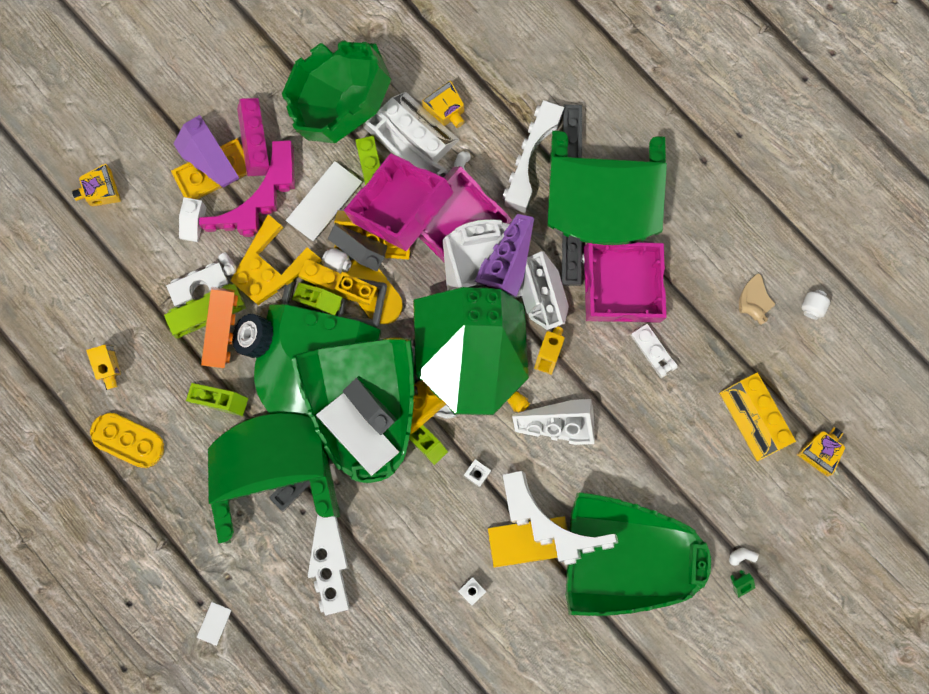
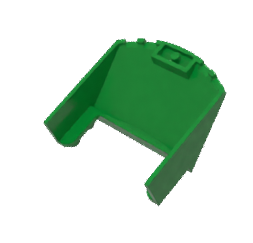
M552 130L547 226L563 232L564 236L569 237L571 235L580 238L582 242L599 245L629 244L630 241L639 239L643 241L651 235L662 233L667 170L665 137L656 136L650 140L649 162L568 157L567 134L562 131Z
M287 413L255 417L232 427L217 438L208 448V504H211L218 544L231 543L234 535L229 500L310 481L316 513L323 518L340 517L328 455L310 417Z

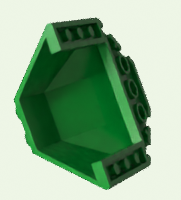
M461 287L413 300L416 376L423 380L430 387V390L450 407L454 414L494 415L529 379L524 304L501 289Z

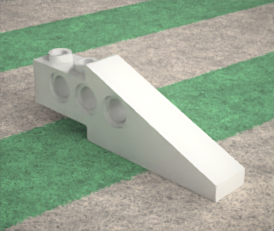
M317 514L308 578L316 577L317 581H314L316 593L320 592L321 600L318 601L321 613L324 612L325 616L350 610L341 572L342 570L349 569L337 518H323ZM321 549L327 551V557L324 560H320L317 556L318 551ZM329 568L332 575L329 579L325 580L322 577V571ZM329 588L336 590V596L333 599H329L326 595Z

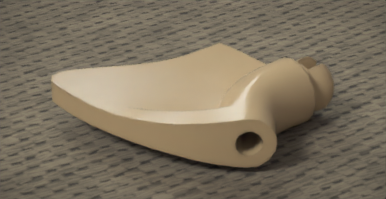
M756 274L741 292L739 312L749 314L762 325L768 321V317L765 314L773 308L775 303L765 290L762 276Z

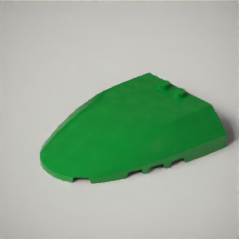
M392 337L322 347L293 355L292 363L302 399H304L308 409V415L314 423L315 431L319 434L327 454L338 470H342L352 480L363 483L379 482L393 475L405 458L413 418L414 362L411 338ZM355 378H358L398 419L383 435L399 453L372 476L316 416V414L343 394V390Z
M576 493L570 517V532L594 538L616 534L618 544H614V548L602 550V547H597L591 553L583 554L580 551L581 559L576 560V564L567 565L565 595L569 615L609 616L650 611L687 601L705 587L711 573V555L706 542L699 537L696 530L672 517L641 507L638 504L606 496Z

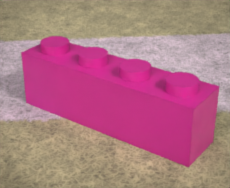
M242 98L239 100L237 112L247 176H266L269 161L259 98Z

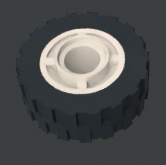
M247 314L239 319L234 327L232 342L237 353L251 358H259L270 348L273 327L267 318L255 314Z

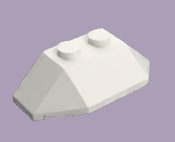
M544 251L527 257L540 303L532 313H529V318L546 330L565 324L569 305L559 271Z

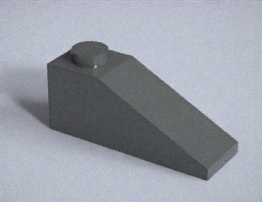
M336 222L328 236L329 241L359 264L378 271L385 257L387 245Z
M355 378L343 390V393L363 418L380 436L398 420L358 378Z

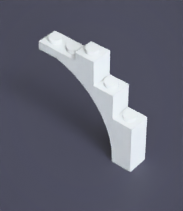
M523 471L503 475L511 522L517 523L520 526L529 524V520H531L534 541L541 543V545H548L553 543L552 540H555L559 562H564L565 565L576 564V560L581 559L580 551L583 554L595 551L594 548L602 547V550L614 548V544H618L616 534L594 538L564 530L552 522L538 507L532 497L526 474Z

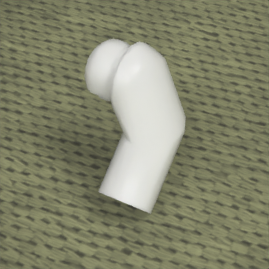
M739 548L730 554L729 563L737 566L739 562L745 559L756 563L759 554L746 548Z

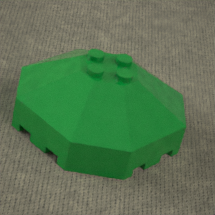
M342 40L338 43V50L334 53L323 43H319L310 50L311 56L305 60L301 57L295 61L282 91V96L287 101L288 105L286 108L289 116L294 121L292 124L294 130L306 140L335 144L378 113L392 79L375 43H358Z

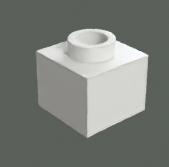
M475 459L464 474V477L480 488L491 473V470ZM475 471L481 472L479 478L474 477Z
M473 577L458 591L471 605L486 593ZM475 588L476 594L473 596L469 595L468 590Z

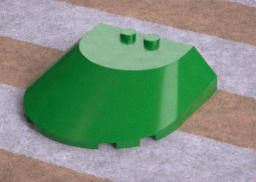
M270 305L267 319L273 327L272 344H270V348L264 355H261L259 358L256 357L254 367L255 387L262 404L270 414L287 413L309 417L308 409L298 387L292 356L316 348L378 340L381 336V330L361 321L290 305Z

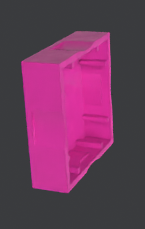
M390 153L367 185L357 193L344 209V212L353 224L407 252L454 192L445 178L426 169L415 167L409 161Z
M461 166L453 167L444 177L454 193L419 235V238L444 263L443 239L459 226L478 220H501L502 223L510 224L512 221L505 211L482 191L480 185Z
M637 242L624 245L587 243L584 247L586 321L661 323L666 319V291L663 283L665 270L664 243Z

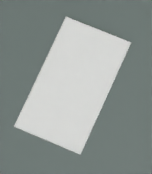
M211 602L197 638L217 646L231 610Z

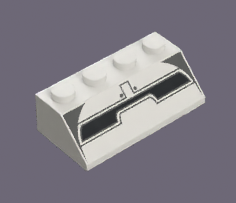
M406 92L392 97L379 110L412 145L435 163L459 141L452 132Z

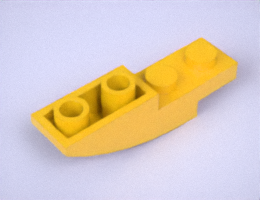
M309 259L305 260L298 275L299 278L316 285L318 288L366 305H370L377 290L376 286L344 272L338 273Z

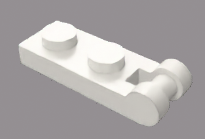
M648 324L631 334V337L660 378L665 377L666 373L670 370L674 371L678 368ZM664 360L666 364L660 366L659 362Z

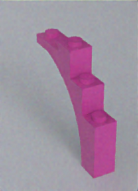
M291 140L272 141V157L268 172L259 188L247 201L223 215L199 217L200 227L206 232H215L216 229L233 231L237 228L239 234L244 237H253L254 234H257L259 231V212L261 214L277 212L276 190L288 192L290 189H295L294 147Z

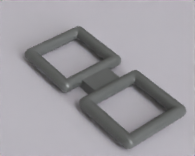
M360 279L376 286L379 290L373 319L344 314L345 298H342L341 307L335 316L361 321L370 326L378 327L387 284ZM293 282L288 285L285 284L281 305H290L325 313L318 309L289 304Z

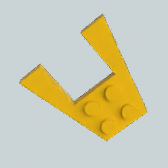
M269 214L239 264L236 273L230 280L257 305L273 296L285 284L288 285L293 282V279L299 275L306 259L316 263L322 261L320 257L306 247L281 275L262 259L259 254L283 229V226Z

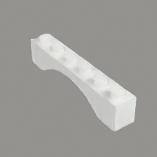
M543 100L541 106H537L534 114L536 120L531 122L528 129L530 133L529 138L524 139L521 148L524 149L522 156L518 155L515 163L518 167L516 172L512 171L509 178L510 188L505 189L502 199H505L504 206L526 213L532 197V188L528 176L530 158L540 142L552 134V130L557 131L564 107Z
M380 111L363 123V128L394 155L409 161L415 167L426 169L443 178L449 173L444 167L429 159L412 145Z

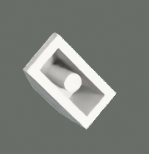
M183 198L179 214V239L198 243L202 229L199 225V217L205 216L207 208L202 200Z

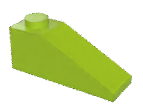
M299 282L292 300L336 315V312L341 307L342 297L327 290Z
M191 383L186 401L243 417L249 398L232 391Z
M424 425L410 434L409 440L433 465L448 453L443 444Z

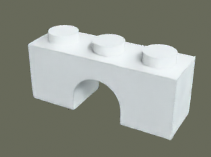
M211 263L201 271L190 272L185 278L172 280L166 287L174 306L180 308L185 306L188 301L195 299L194 290L199 285H207L211 291V287L221 288L229 284V281L220 263Z

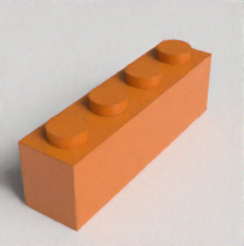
M211 287L201 366L225 368V363L230 361L231 352H227L228 344L232 345L233 333H229L230 325L234 326L236 314H232V307H237L238 295H234L235 290Z

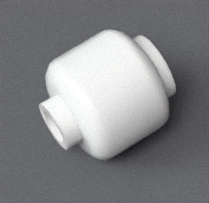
M337 248L327 250L322 257L323 266L338 273L348 272L351 267L350 256Z
M821 290L808 292L801 307L804 311L803 314L814 320L824 317L830 305V300L826 297L827 294Z

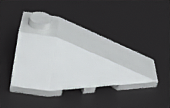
M592 399L569 400L512 415L515 432L537 437L540 435L549 436L551 440H567L569 444L574 445L595 443Z

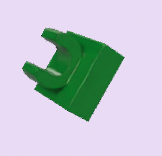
M742 570L739 571L741 578L738 580L733 575L730 576L734 592L738 598L755 589L754 578L750 573L745 574Z

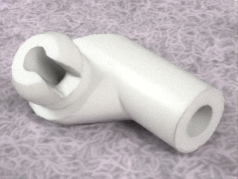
M464 151L460 152L454 162V167L461 166L465 170L464 165L470 160V154Z
M224 252L219 255L218 258L224 265V274L227 276L235 274L237 271L236 266L228 254Z

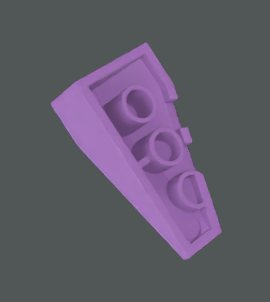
M198 115L183 124L173 143L181 157L223 188L238 180L237 173L201 116Z
M521 214L515 216L505 230L501 242L493 247L494 251L488 259L485 258L482 262L475 282L491 289H501L507 294L517 297L524 279L534 223L533 217Z

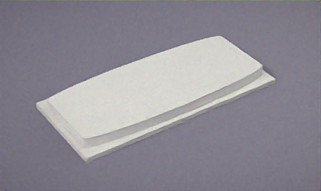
M334 161L286 219V222L314 242L337 214V210L342 208L361 185L362 181Z
M344 393L316 414L371 476L399 453L383 434L380 436Z

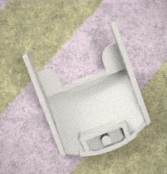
M501 220L473 221L459 226L443 239L447 291L461 287H487L475 282L482 262L485 258L488 259L494 251L493 247L501 242L504 232L510 224L502 223ZM526 262L524 279L517 294V297H522L527 314L532 313L540 304L528 262Z

